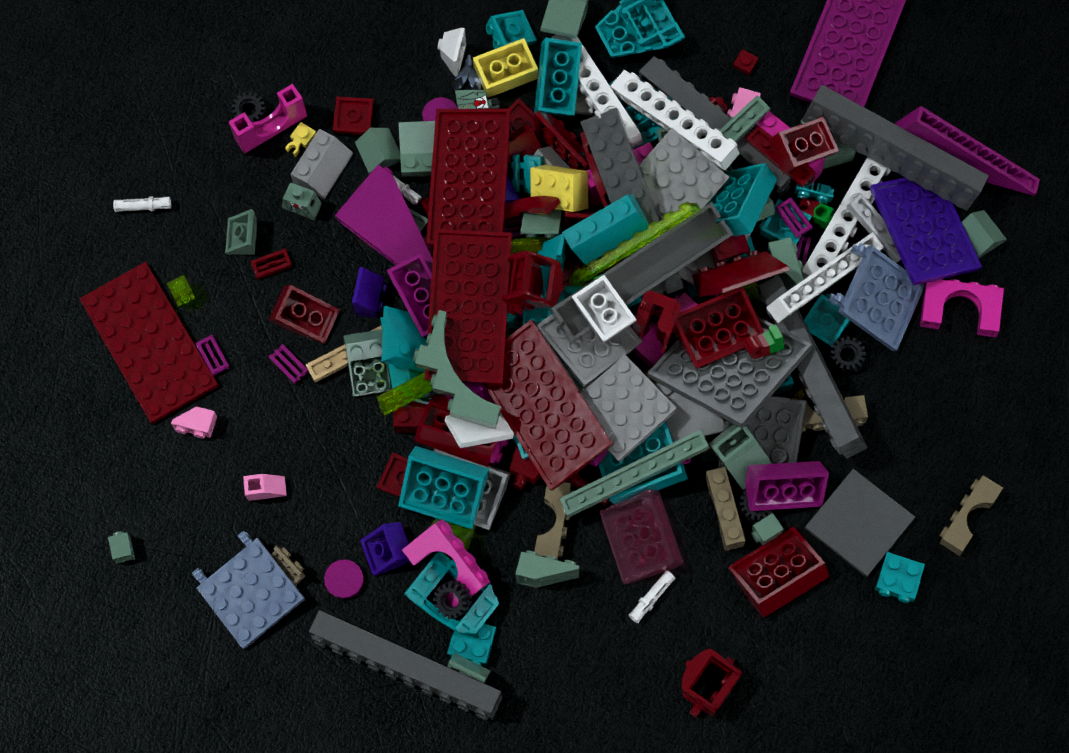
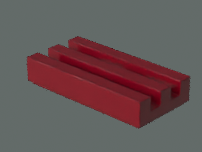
M286 248L250 261L257 280L292 267ZM283 255L285 256L284 258H281L279 260L271 261L265 265L256 267V265L270 261Z

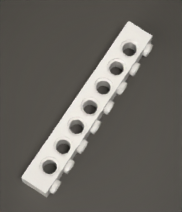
M557 34L551 37L552 39L581 43L578 37L575 39ZM582 45L578 90L581 94L586 95L587 104L590 108L594 107V114L601 118L600 114L614 108L619 109L632 147L643 143L641 133Z
M624 70L611 84L610 87L618 98L666 131H669L671 128L676 130L711 162L723 170H726L739 155L737 143L731 138L727 140L716 128L714 130L711 129L703 119H696L691 111L683 110L675 100H668L663 92H657L648 82L645 81L643 83L640 81V78L632 72L630 74Z
M867 157L801 272L803 278L809 277L820 269L817 263H824L826 265L838 257L841 252L846 251L849 245L847 242L849 237L853 238L858 229L856 227L858 223L857 218L846 206L860 193L872 205L874 198L871 191H864L861 187L866 186L870 188L872 184L882 183L884 176L888 177L891 172L889 168ZM875 171L879 175L873 176L870 174V172ZM844 217H850L852 221H845ZM841 232L844 236L838 237L835 233ZM827 247H831V248H833L835 251H834V252H828V251L826 250V248H827Z
M873 232L855 244L859 246V243H862L866 247L873 245L879 251L884 248ZM849 248L778 297L766 307L776 322L779 323L856 269L862 257L853 254L850 251L851 248Z

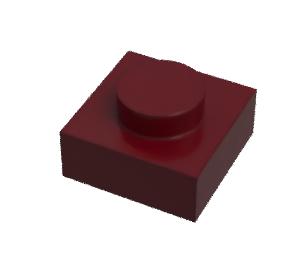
M742 49L733 67L750 75L758 62V57Z

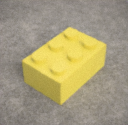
M524 38L473 58L474 69L486 92L487 98L538 79V67Z
M551 165L530 168L531 197H557L561 202L555 208L558 210L576 212L588 209V171Z

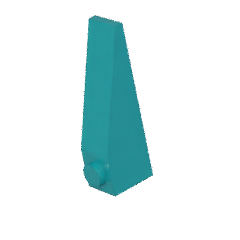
M560 234L544 242L542 250H538L537 254L559 261L562 272L566 259V239L563 234ZM540 265L544 298L546 299L551 267ZM546 307L547 316L551 315V313L549 312V309L551 308Z

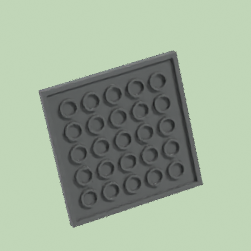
M757 316L764 332L769 331V327L773 326V324ZM778 327L783 336L784 349L753 359L746 348L695 369L681 343L677 340L650 369L648 378L743 429L812 350V344Z

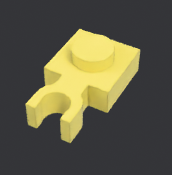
M300 122L290 136L293 142L286 146V151L289 152L291 148H296L293 152L296 157L300 152L301 146L307 148L316 135V131Z

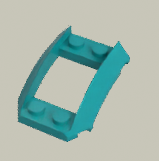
M438 551L405 591L404 595L430 616L454 631L476 634L499 604L492 590V585L487 584L476 593L479 597L460 621L454 618L448 619V616L443 617V612L438 613L437 610L439 608H435L426 598L446 573L456 580L458 569L454 560H450L441 551Z

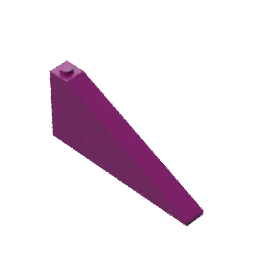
M922 106L894 123L989 175L986 180L987 183L1033 196L1037 193L1039 178Z
M377 165L335 215L337 221L394 265H398L421 253L432 273L433 258L396 184L393 172L386 166L382 168L380 165Z

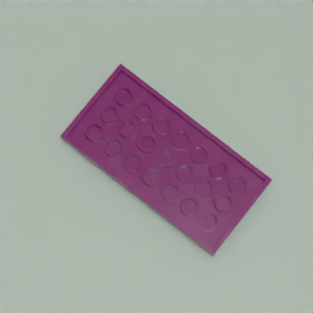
M827 0L791 88L790 96L811 103L820 86L824 85L865 107L906 0Z

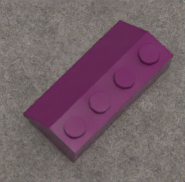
M419 253L388 269L387 273L421 337L424 338L428 336L432 273L422 254Z
M820 461L748 465L745 486L749 510L822 507L829 472Z

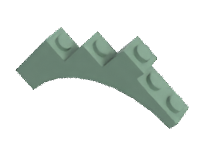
M439 310L438 315L433 316L431 326L434 328L432 334L429 333L427 336L426 344L428 346L420 345L419 350H415L413 361H416L415 365L417 368L436 373L432 375L430 385L433 386V392L454 397V399H450L447 410H450L451 417L496 429L501 406L488 402L473 393L454 372L445 349L447 312Z

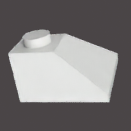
M465 28L444 32L443 39H439L438 42L441 57L455 77L460 72L466 48Z

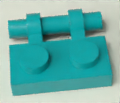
M513 154V162H511L513 178H511V184L516 192H520V185H524V193H531L530 168L544 165V156L525 155L524 162H521L520 155ZM520 169H524V178H520Z

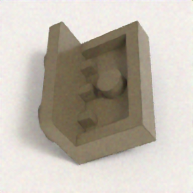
M275 546L273 548L275 551L271 555L296 586L306 576L302 572L304 568L299 562H293L289 558L291 554L284 547L279 548Z

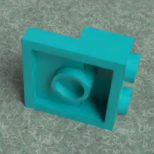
M523 10L494 15L487 22L486 32L492 35L494 39V49L523 38L528 46L534 45L537 41Z
M778 199L776 204H774L775 214L768 217L767 220L763 219L759 225V229H761L759 235L772 242L791 237L792 243L797 245L800 237L795 238L775 210L776 206L784 202ZM787 204L788 208L795 215L799 223L802 225L803 228H805V225L802 223L800 218L797 216V214L794 212L791 206ZM801 211L807 220L810 221L812 216ZM785 212V214L787 215V217H788V218L790 219V221L793 223V221L791 220V218H790V217L788 216V214Z
M827 293L826 296L824 294L820 295L804 321L810 333L832 347L851 321L838 312L840 306L828 301L830 294Z
M887 552L875 590L885 597H890V595L897 597L903 603L914 602L925 564Z
M483 624L476 634L454 631L447 652L448 657L452 658L454 653L480 666H486L496 627Z

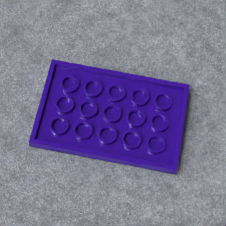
M906 177L870 186L871 194L913 286L981 269L980 261L953 203L924 189Z

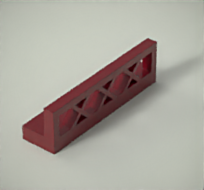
M758 125L748 135L746 142L781 170L768 142L772 136ZM807 165L786 175L803 188L807 183L811 184L814 181L816 172Z

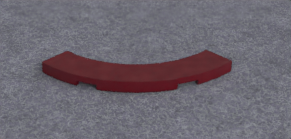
M581 132L580 135L586 158L605 208L611 202L584 132Z
M534 196L518 199L505 204V220L519 216L520 212L529 211L530 214H549L561 202L559 198L552 196Z

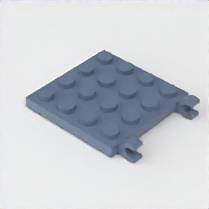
M859 243V246L853 244L850 251L855 255L861 256V262L845 297L840 293H837L836 296L832 293L828 301L840 306L838 312L890 350L897 351L925 284L913 286L907 271L873 245L866 247L862 243Z
M242 531L237 535L246 545L242 551L209 578L199 568L194 570L192 574L200 582V585L197 587L198 591L242 649H246L302 603L305 598L260 539L256 538L253 541L247 532Z

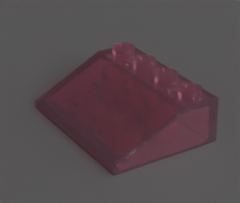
M648 489L600 511L623 584L657 575L684 564L659 491Z

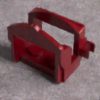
M529 250L511 254L508 257V261L513 263L510 290L508 295L502 296V300L509 305L508 313L515 315V312L521 314L522 309L530 311L534 310L535 307H554L559 300L561 291L564 290L560 262ZM540 265L551 267L546 299L541 297L543 279Z
M654 291L645 292L635 316L637 321L633 323V331L639 335V339H643L651 317L653 315L659 317L656 337L658 341L663 343L661 352L665 353L681 309L680 302Z
M709 648L699 653L691 661L686 662L681 689L683 690V698L694 705L690 714L697 717L702 711L712 717L715 716L743 673L733 666V659L730 657L724 659ZM709 663L727 674L721 682L723 686L719 692L715 691L709 699L712 703L691 690Z

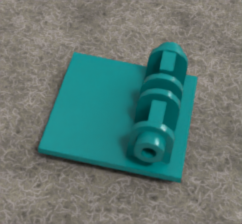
M812 182L811 189H809V183L803 188L796 184L794 194L797 195V198H812L826 205L827 202L830 203L832 201L834 189L831 186L822 184L820 192H818L820 183H818L817 189L814 191V182Z

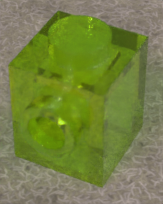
M184 275L167 283L178 307L195 299Z

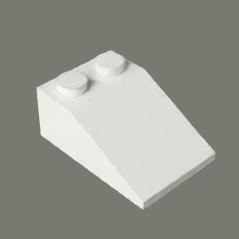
M605 275L572 296L579 311L603 342H606L637 321Z

